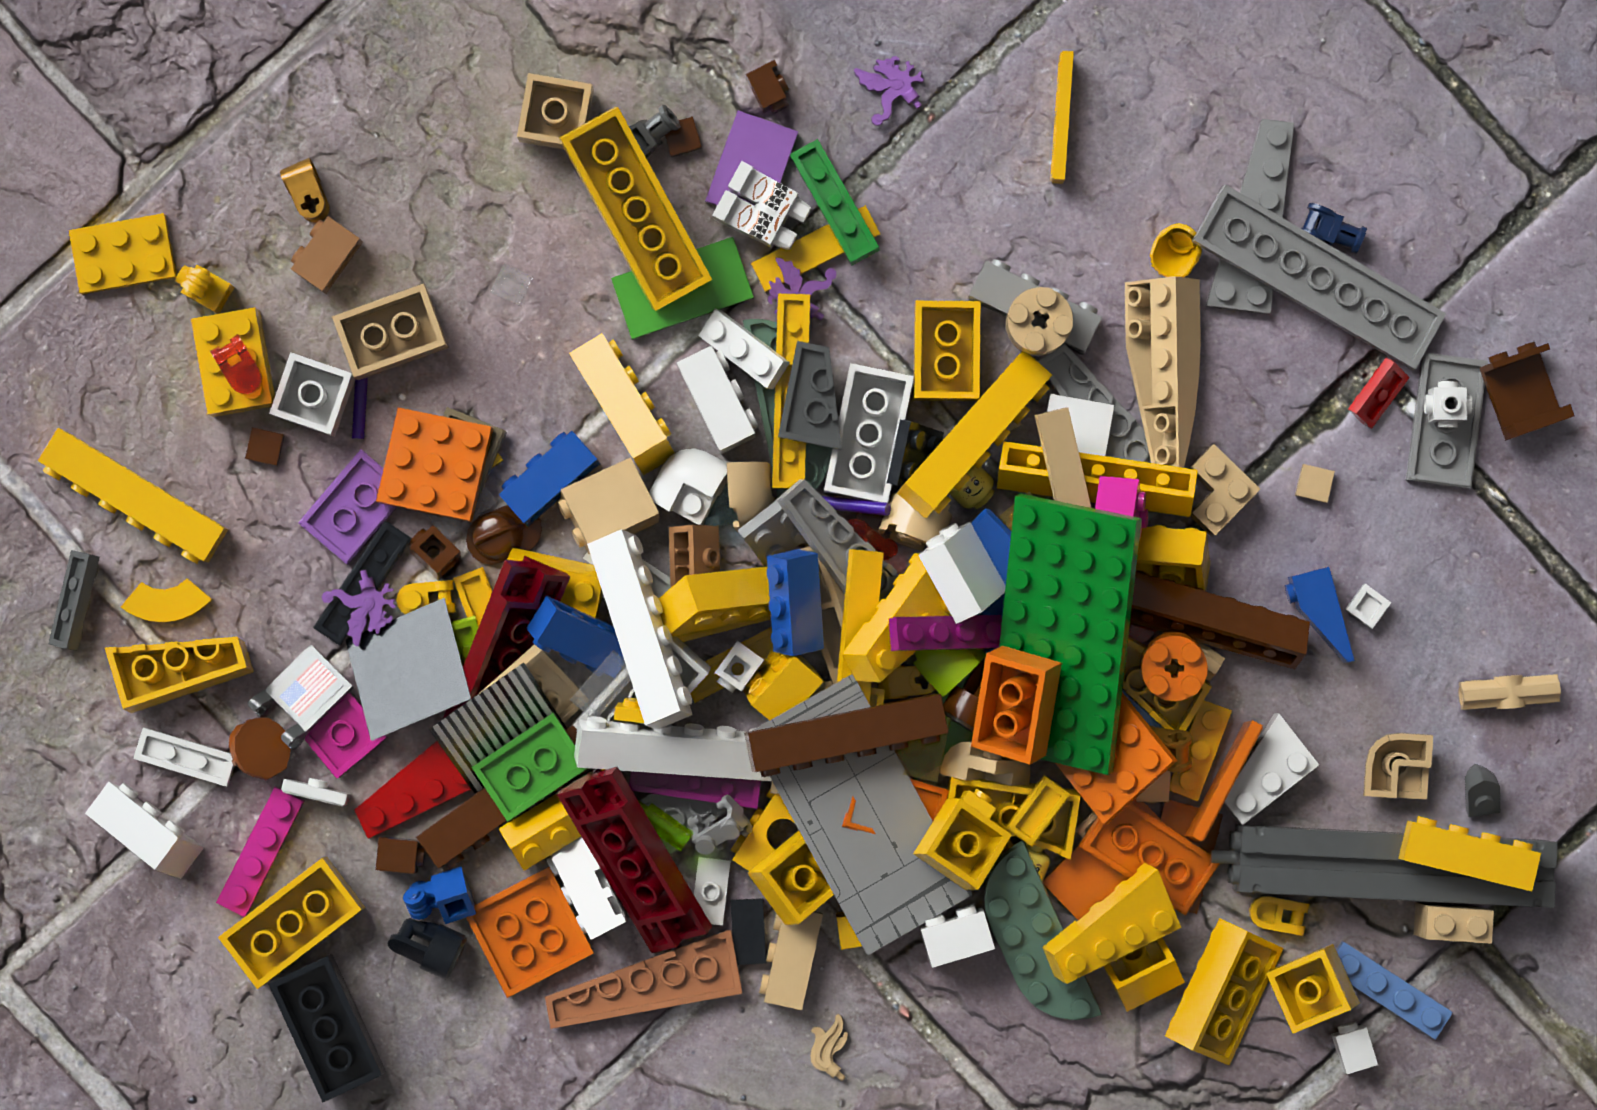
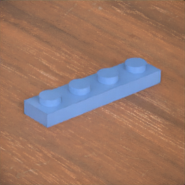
M1342 941L1336 951L1352 986L1436 1040L1453 1012Z

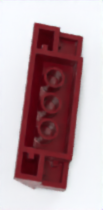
M524 556L523 561H504L463 666L471 699L478 695L534 645V638L527 630V626L546 596L561 602L570 579L567 573L527 556ZM468 701L446 709L443 719Z
M618 767L603 771L601 769H594L557 793V797L651 953L676 948L684 939L704 935L712 928L710 921Z

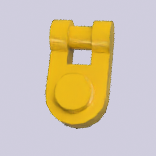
M453 580L405 585L397 594V606L401 612L407 614L430 604L429 592L438 591V599L445 598L448 613H455V603H452L451 590H454Z
M1260 896L1251 903L1249 916L1256 926L1263 929L1304 936L1305 926H1303L1304 914H1308L1309 904L1271 896ZM1284 909L1292 911L1290 923L1281 922Z

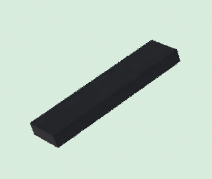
M385 520L339 589H342L351 596L361 594L362 590L359 580H362L360 571L366 570L368 578H373L376 590L378 591L410 544L412 538ZM334 596L333 601L328 604L313 628L341 646L348 636L350 628L347 621L351 619V613L358 608H349L343 604L340 598Z

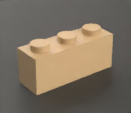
M814 911L800 924L785 925L776 913L773 930L779 931L777 943L770 942L766 959L767 962L772 963L770 975L763 974L759 991L760 994H765V1003L797 1010L803 1009L823 913Z

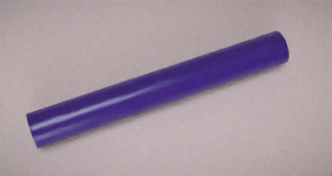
M368 377L361 380L355 379L352 439H365Z
M822 496L837 511L888 516L891 511L890 503Z

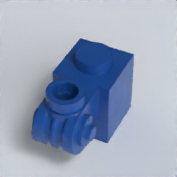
M462 866L431 876V881L414 882L403 895V900L410 916L416 920L427 918L431 914L432 908H439L445 924L476 914L472 891Z

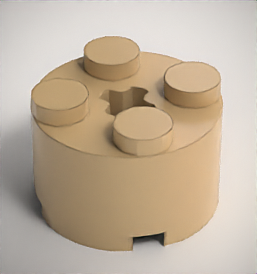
M1047 287L1031 288L1021 293L1011 304L1006 317V331L1010 341L1017 349L1031 355L1043 356L1056 351L1067 340L1073 327V314L1069 303L1060 293ZM1034 314H1037L1039 317L1045 316L1047 319L1044 323L1045 329H1042L1040 326L1033 327L1031 323L1035 319Z
M892 493L888 502L891 505L890 514L883 516L878 531L882 535L885 531L890 532V540L903 546L923 551L924 547L927 546L926 542L939 535V531L949 526L952 519V514L949 512L950 505L947 504L940 514L933 510L927 518H924L897 493Z

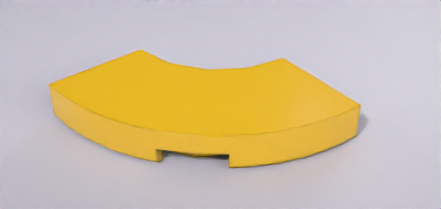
M186 578L178 586L165 590L155 589L141 582L121 605V608L144 620L171 622L196 614L213 599L189 578Z

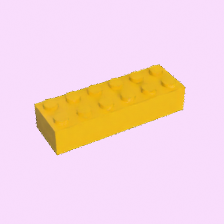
M614 107L559 137L560 142L653 310L657 311L712 280L619 107Z

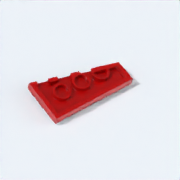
M436 741L355 808L354 811L369 839L471 788L438 741Z

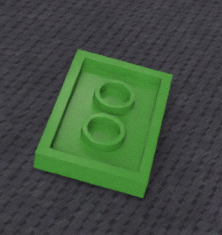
M554 713L471 767L507 822L588 769L577 767L574 758L575 744Z

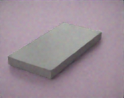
M1424 353L1421 359L1405 480L1471 489L1485 386L1479 368L1487 365L1488 361ZM1438 382H1458V387H1467V395L1472 396V413L1467 415V420L1458 423L1457 428H1438V422H1428V414H1424V396L1428 395L1429 389L1438 387ZM1447 398L1445 401L1448 409H1454L1453 398Z

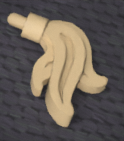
M837 1014L834 1024L827 1032L821 1027L812 1028L811 1032L815 1034L816 1038L810 1056L811 1063L816 1069L826 1071L832 1078L836 1076L839 1080L843 1081L845 1080V1075L839 1071L841 1068L833 1061V1055L845 1045L848 1033L845 1032L843 1037L839 1038L844 1023L842 1016Z

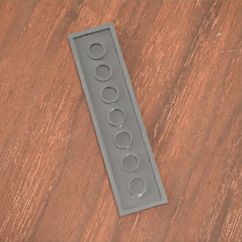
M1226 184L1220 189L1192 240L1194 244L1411 370L1417 368L1446 315L1445 312Z

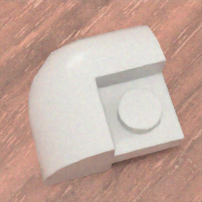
M695 448L680 450L671 455L663 464L649 494L653 502L667 511H674L698 525H703L717 496H720L727 482V464L702 450Z

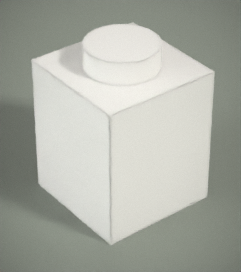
M1350 1022L1338 1026L1339 1032L1331 1034L1344 1073L1350 1074L1378 1065L1367 1027L1363 1025L1357 1026V1022Z

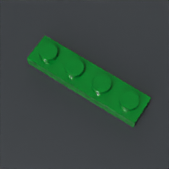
M816 139L791 153V160L851 266L880 251L876 240L819 140Z

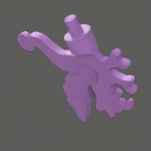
M897 56L891 59L887 58L884 61L877 59L876 63L879 66L875 65L873 69L885 75L887 79L882 78L880 74L869 73L858 68L854 69L855 76L859 78V85L866 86L868 91H876L877 93L885 91L881 100L884 113L882 115L879 113L875 114L871 118L875 126L883 124V121L888 120L892 115V102L899 96H902L908 105L913 104L917 109L922 106L918 101L920 96L911 84L913 82L922 83L924 78H921V71L914 77L909 76L910 71L914 69V65H910V61L906 62L907 69L900 71L899 65L894 64L895 61H899Z
M776 257L775 260L782 271L784 282L790 286V290L784 287L780 278L776 277L775 283L772 281L768 282L771 286L768 302L773 304L772 299L776 298L778 303V293L810 294L811 296L814 291L827 289L832 284V280L836 278V271L833 268H828L825 271V277L827 278L825 281L811 280L802 285L803 278L799 275L800 269L794 267L792 261H784L782 258ZM810 302V318L816 317L822 320L824 315L818 312L819 307Z
M366 570L360 571L362 580H359L362 590L361 594L351 596L342 589H334L331 592L326 591L322 594L324 603H330L333 601V596H337L349 608H358L351 613V619L347 621L350 627L348 635L353 637L355 646L360 645L362 632L367 625L366 616L368 613L370 616L368 631L371 632L375 629L376 634H378L381 627L386 626V623H390L393 620L392 615L388 619L384 616L387 612L383 611V605L388 604L391 608L396 607L393 604L395 599L388 600L383 597L385 593L394 591L393 588H389L390 584L386 583L382 591H377L373 578H368Z

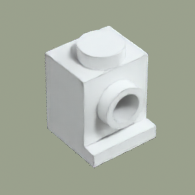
M737 641L715 671L720 676L717 683L732 693L736 688L742 692L764 659ZM735 663H741L744 666V672L741 675H734L732 673V666Z

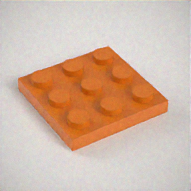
M398 407L376 502L472 523L493 428L487 425Z
M1122 692L1113 772L1105 775L1063 764H1055L1101 822L1108 824L1178 760Z
M550 867L475 905L476 914L466 917L507 998L595 953L586 935L580 928L571 905L568 904L561 886Z

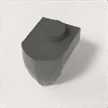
M1478 764L1471 766L1465 776V806L1468 817L1501 813L1500 785L1493 772Z

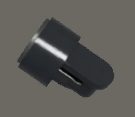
M407 918L404 920L399 932L390 936L387 944L393 952L421 964L420 969L446 980L447 977H451L465 948L467 939H465L466 935L442 924L437 925L432 922ZM415 935L430 942L429 947L411 940L412 936Z

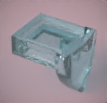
M728 483L725 484L720 496H717L703 525L723 527L732 525L733 521H738L733 508H729Z

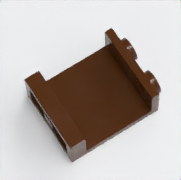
M1535 341L1517 347L1518 354L1510 357L1507 351L1488 357L1490 364L1479 368L1505 441L1575 416L1571 404L1559 407L1540 353L1550 350L1549 343L1538 347Z

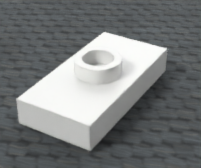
M309 778L308 783L284 779L281 788L284 793L342 807L348 805L350 793L327 788L328 782Z
M698 857L694 896L710 923L723 926L731 861Z

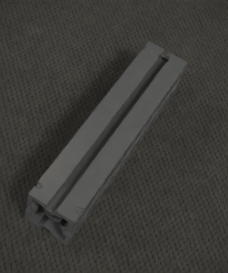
M1235 824V831H1230L1229 850L1232 851L1212 850L1211 863L1228 864L1227 881L1233 884L1232 889L1239 892L1555 908L1556 882L1554 881V868L1557 867L1558 842L1539 839L1501 838L1500 843L1513 846L1514 840L1533 844L1532 851L1541 853L1532 892L1398 859L1404 833Z

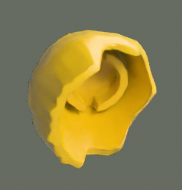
M1181 223L1172 224L1162 230L1156 237L1150 252L1151 266L1154 270L1164 277L1188 276L1202 255V248L1192 242L1197 232L1192 227Z

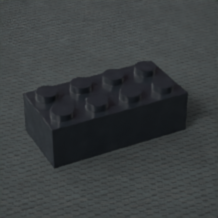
M333 954L268 983L322 1103L382 1076L386 1072Z

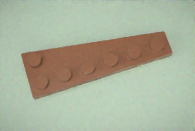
M732 931L721 932L545 996L550 1029L742 994Z

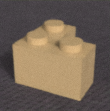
M1215 444L1211 445L1188 468L1198 470L1197 479L1210 491L1192 510L1190 517L1204 531H1207L1211 537L1216 536L1260 490Z

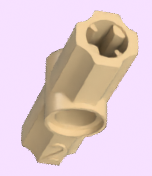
M1558 674L1529 677L1511 675L1493 677V680L1459 682L1458 695L1461 710L1490 707L1509 709L1525 707L1526 704L1560 702L1561 688Z

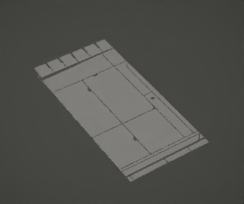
M853 674L752 731L871 706ZM889 745L876 748L877 754L857 757V752L844 754L845 760L836 763L826 764L824 758L812 761L813 767L794 771L793 765L780 767V774L770 776L867 955L872 954L922 925L926 920L934 918L972 896L970 890H964L913 854L933 821L894 750H889ZM852 796L855 798L856 803L851 822L872 828L875 834L842 827Z

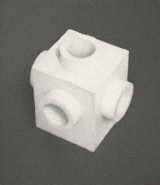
M1438 382V387L1429 389L1428 395L1424 396V414H1428V422H1438V428H1457L1458 423L1467 420V415L1472 413V396L1467 395V387H1458V382ZM1447 398L1454 399V409L1451 410L1446 407L1445 401Z

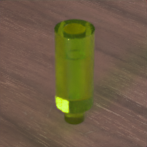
M638 800L659 837L681 852L693 835V831L653 803L648 807Z

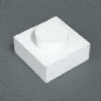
M1363 584L1345 608V611L1370 629H1373L1391 602L1367 584Z

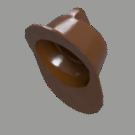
M508 505L490 511L475 519L468 528L466 537L468 550L481 563L490 565L502 563L507 560L512 548L529 551L535 547L540 540L542 532L541 520L538 518L527 527Z

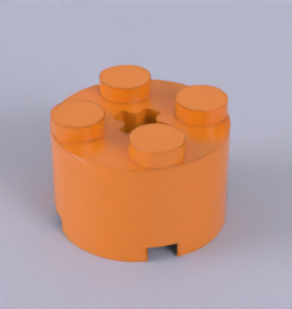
M1166 632L1154 638L1142 652L1140 669L1146 686L1151 693L1167 701H1182L1192 697L1200 691L1207 677L1208 666L1203 650L1194 639L1180 632ZM1171 659H1177L1178 664L1183 665L1182 668L1177 669L1176 674H1171L1170 670L1165 668V665L1171 664Z

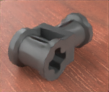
M666 105L660 106L658 108L659 112L648 121L647 119L640 120L636 124L629 126L646 158L663 143L662 137L671 130L677 131L681 127L675 114Z

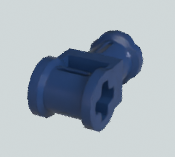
M1309 203L1307 207L1309 213L1301 229L1330 246L1335 242L1350 248L1352 253L1357 254L1364 240L1367 227L1362 226L1358 228L1343 222L1344 216L1336 214L1333 210L1319 204ZM1319 218L1316 228L1314 229L1316 221Z

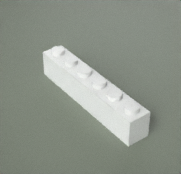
M621 529L587 544L645 725L660 729L693 715L690 708L692 697L689 690L683 686L680 677L682 667L678 658L673 655L670 646L672 636L669 629L663 625L660 615L663 612L662 605L658 597L653 594L651 588L653 577L649 568L643 563L641 557L643 547L639 538Z
M597 716L588 717L587 720L578 719L574 752L578 768L607 770L618 767L620 771L772 781L770 776L761 777L760 772H752L744 735L746 731H736L735 728L729 726L705 729L702 725L692 723L686 724L685 727H677L670 724L663 728L655 729L636 722H609L605 718Z

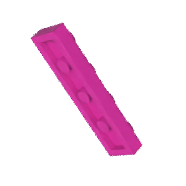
M277 786L274 787L216 901L217 904L243 917L248 915L305 800L295 795L284 793Z

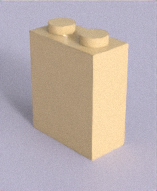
M631 457L561 489V501L558 502L559 509L565 520L568 518L572 520L575 529L572 530L574 539L579 548L585 546L588 554H590L587 544L621 529L635 534L659 523V511Z
M1415 902L1413 935L1428 940L1492 944L1494 911L1480 906Z

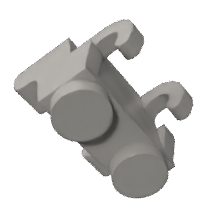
M728 794L722 797V800L716 804L720 810L723 808L727 809V816L715 824L711 821L703 824L700 815H693L688 818V826L693 830L692 842L700 854H711L716 846L719 851H722L728 846L727 840L737 838L739 832L743 836H747L752 832V825L743 814L744 809Z

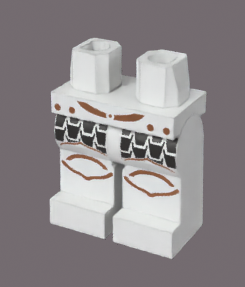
M741 161L728 185L729 191L726 190L712 215L713 219L770 248L775 245L790 250L797 234L783 226L788 216L804 224L811 212V207L799 199L796 191L787 188ZM738 196L750 201L751 203L755 204V206L742 200Z

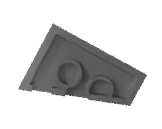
M797 341L778 438L842 450L829 347Z

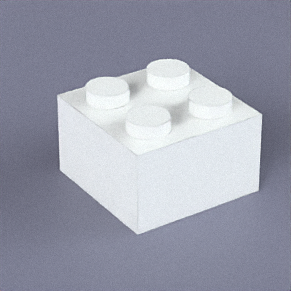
M290 352L269 414L335 437L355 378L350 372Z
M974 904L955 909L956 915L944 918V915L941 913L932 919L926 920L924 925L919 926L932 968L995 949L982 908L976 909Z

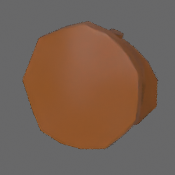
M270 718L248 719L243 724L237 725L229 736V749L233 765H237L242 772L265 781L287 768L291 749L281 739V735L285 730L280 724Z

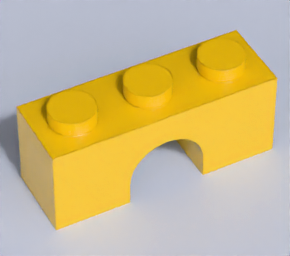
M771 788L766 794L771 800L763 810L758 807L749 820L753 826L752 832L747 837L740 834L731 848V851L735 853L732 860L748 871L776 850L767 838V830L771 823L778 819H788L794 822L780 794L770 793Z

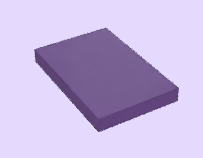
M738 110L705 202L715 206L719 204L726 190L729 191L728 185L741 161L781 183L798 131ZM738 196L742 200L755 206V204L751 203L750 201Z
M360 449L298 522L347 565H349L378 531L383 522L397 508L376 502L384 468L362 449Z

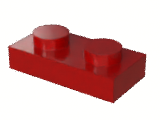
M1386 357L1361 392L1356 396L1348 410L1363 425L1372 429L1410 377L1394 361Z

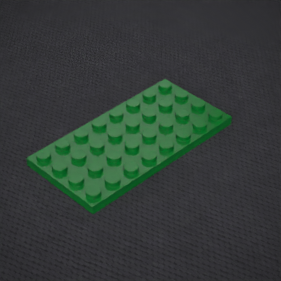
M1018 494L1015 496L999 647H1010L1062 663L1047 753L1041 760L1109 775L1113 772L1142 518Z

